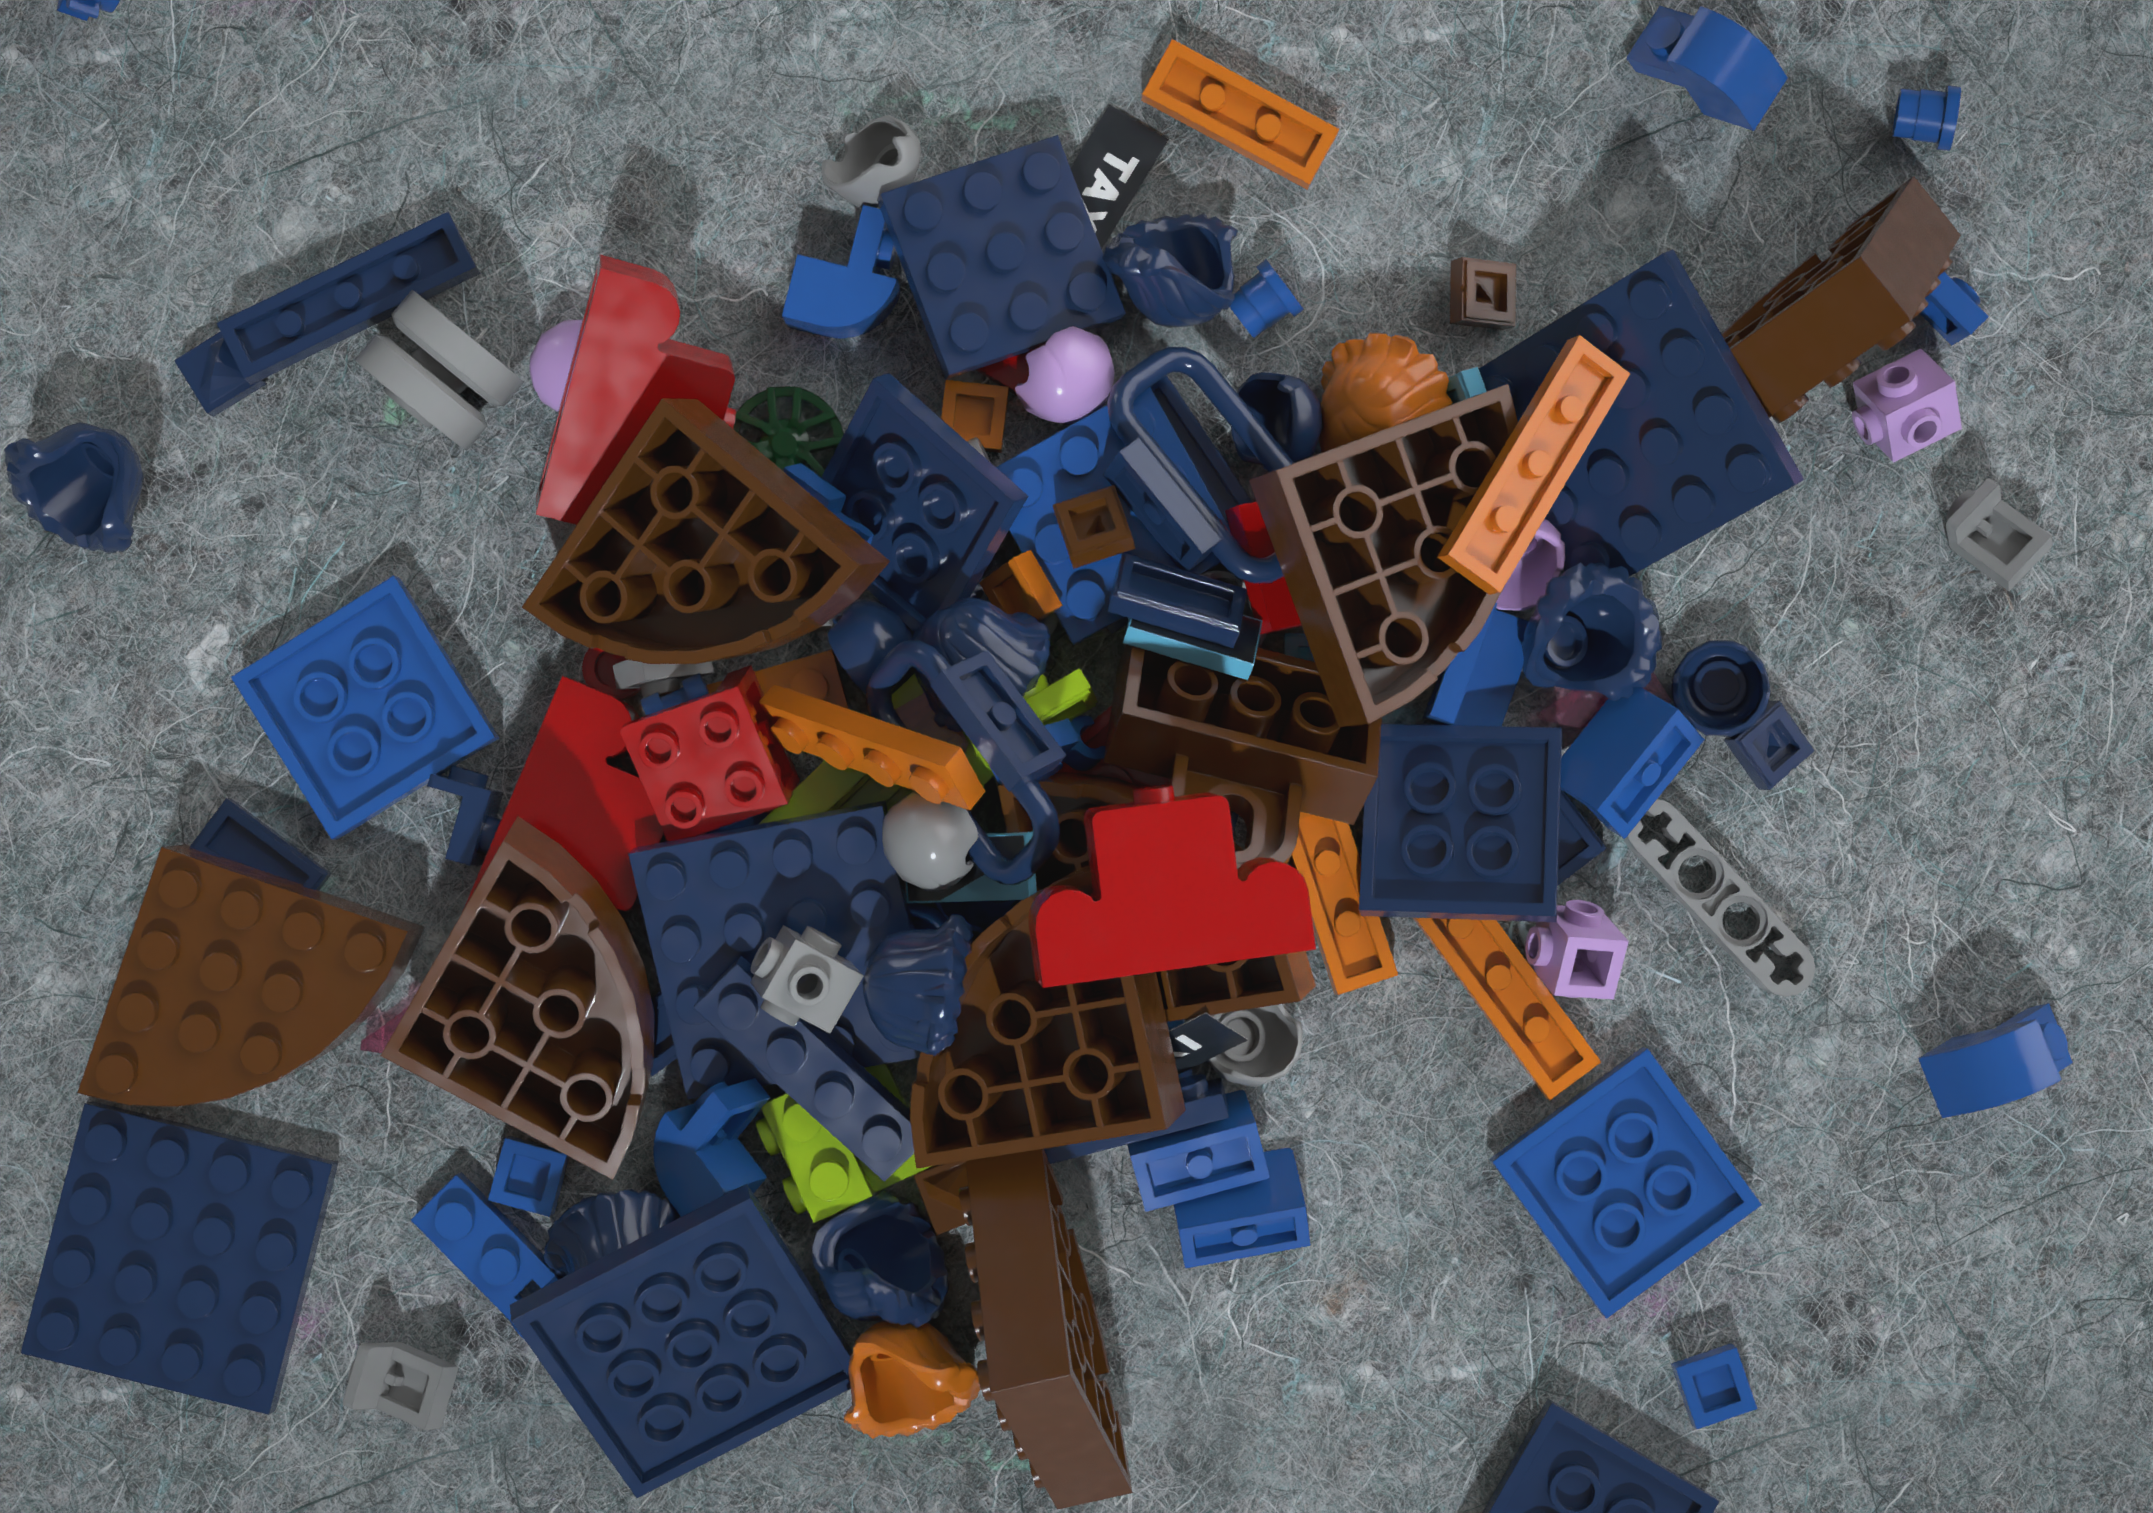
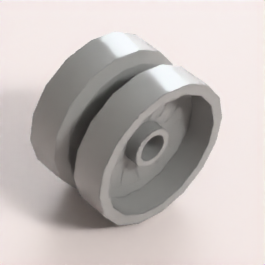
M411 290L394 310L392 318L395 326L419 345V347L411 355L387 335L374 334L354 359L386 387L383 391L403 409L429 429L435 426L467 451L487 428V423L484 415L462 397L461 393L469 386L491 405L504 407L524 381L414 290Z

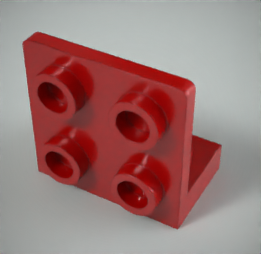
M752 665L729 672L715 692L627 722L620 730L621 737L667 841L697 836L787 805L793 795V790L800 781L787 749L782 747L771 734L770 729L773 725L759 704L764 694Z

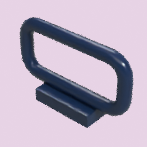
M1166 347L1151 354L1123 374L1112 386L1107 402L1109 421L1117 436L1126 447L1119 451L1103 474L1111 485L1115 486L1117 493L1179 569L1189 572L1213 552L1224 567L1237 578L1254 584L1272 583L1284 577L1275 552L1268 557L1258 558L1244 550L1137 419L1133 409L1134 400L1164 376L1172 372L1186 374L1198 385L1268 472L1288 466L1294 462L1215 365L1200 352L1186 347Z
M920 640L901 642L889 651L870 677L866 687V704L869 716L908 729L894 709L892 691L911 667L918 668L931 683V688L1006 789L1013 793L1031 819L1033 836L1014 858L1008 859L997 850L975 818L967 810L978 832V839L969 849L968 855L988 878L1003 885H1019L1030 879L1052 856L1058 845L1060 824L1057 811L1049 796L1036 779L1054 770L1067 755L988 650L951 666L946 658L933 646Z

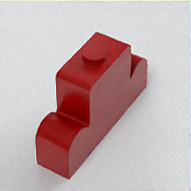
M599 255L536 494V515L577 525L662 398L698 399L733 429L736 409L728 407L735 382L731 359L723 353L669 339L674 335L679 325L680 307L674 284L665 274L652 268Z
M562 676L465 907L518 816L559 843L598 881L616 909L628 911L641 907L628 854L635 847L667 842L639 775L616 765L618 758H624L629 754L620 734L621 728L625 723L640 718L631 705L624 700L594 689L586 684Z
M1173 785L1132 790L1134 802L1088 809L1084 814V825L1093 888L1092 894L1088 895L1072 885L1058 884L1044 889L1035 897L1029 909L1028 924L1035 979L1043 988L1316 950L1309 890L1305 878L1299 871L1284 862L1267 857H1257L1248 860L1237 869L1228 800L1221 795L1210 792L1175 796Z

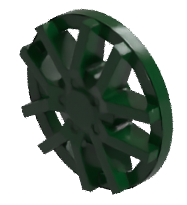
M795 386L768 387L766 390L752 396L736 411L733 427L738 434L743 423L763 431L760 442H748L782 471L787 466L799 463L805 465L808 463L820 477H822L825 470L811 454L834 447L836 450L844 435L842 425L833 409L816 394ZM777 398H793L792 417L790 420H779ZM802 400L814 405L822 414L801 422ZM768 401L769 423L749 416L756 407ZM829 422L833 429L834 437L811 442L808 432Z

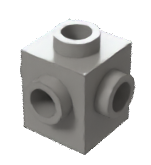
M783 925L776 939L772 937L767 938L758 949L751 965V972L755 975L750 983L759 995L764 998L760 1007L771 1016L794 1027L799 1018L831 1033L861 982L863 974L849 960L837 954L842 945L831 937L810 926H807L801 935Z

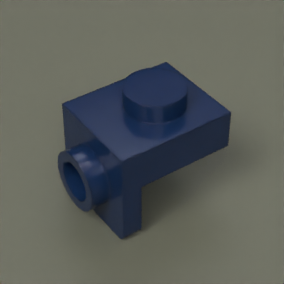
M451 766L449 776L430 774L428 787L463 796L445 859L469 866L483 864L485 855H487L501 822V819L496 817L504 793L486 787L489 775L457 766Z

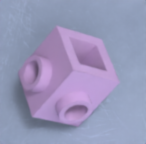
M1922 349L1912 352L1853 382L1857 409L1852 411L1855 429L1867 445L1875 443L1893 463L1962 429L1955 381Z
M1569 900L1565 906L1557 905V922H1536V926L1529 930L1526 937L1525 953L1529 965L1554 996L1614 1000L1629 941L1604 914V910L1601 907L1583 900Z

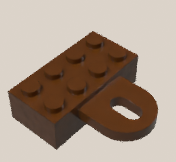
M1126 644L1117 668L1103 762L1168 778L1167 785L1174 786L1175 796L1210 792L1225 797L1229 802L1230 811L1241 816L1247 826L1245 850L1235 852L1237 869L1246 861L1257 857L1273 858L1287 864L1297 843L1300 812L1354 825L1378 778L1382 717L1365 725L1339 727L1316 663L1257 648L1254 667L1249 679L1245 680Z

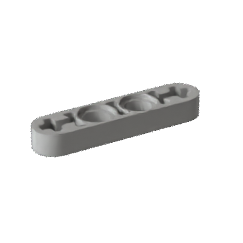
M1657 799L1645 815L1652 817L1662 814L1666 820L1660 827L1663 835L1671 843H1679L1682 836H1684L1689 841V845L1672 853L1665 866H1663L1658 861V857L1667 854L1669 851L1656 839H1647L1642 842L1638 834L1642 831L1643 825L1639 821L1629 835L1623 839L1627 847L1761 989L1767 993L1784 997L1798 995L1806 990L1813 981L1815 973L1814 958L1808 948L1674 806L1667 801ZM1690 856L1702 857L1709 863L1712 870L1710 884L1706 889L1697 893L1689 892L1679 881V868L1683 861ZM1738 902L1745 903L1751 907L1756 919L1754 930L1743 939H1734L1729 936L1724 930L1722 923L1723 914L1726 909ZM1771 929L1776 934V937L1765 942L1771 950L1779 956L1787 957L1793 954L1796 958L1790 967L1796 975L1791 982L1782 978L1772 981L1769 975L1773 973L1775 966L1763 952L1755 951L1751 959L1746 955L1747 950L1756 947L1764 941Z

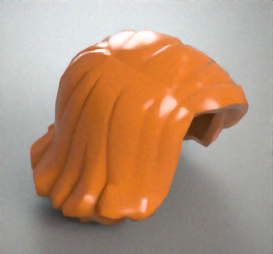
M1370 332L1365 340L1350 339L1346 340L1345 343H1338L1332 349V361H1326L1322 367L1321 385L1324 393L1322 394L1321 401L1323 430L1319 440L1321 453L1451 405L1453 402L1447 394L1449 378L1446 372L1438 371V364L1434 355L1419 354L1415 341L1401 335L1390 337L1384 333Z
M885 1320L878 1322L857 1338L853 1352L850 1355L848 1373L851 1384L852 1405L844 1414V1423L851 1424V1428L869 1435L872 1439L880 1435L893 1437L896 1434L909 1436L919 1432L924 1427L935 1430L939 1425L951 1422L957 1413H963L970 1407L971 1401L978 1397L980 1384L977 1368L971 1363H966L956 1352L948 1338L928 1322L918 1328L909 1323L900 1325L899 1323H889Z

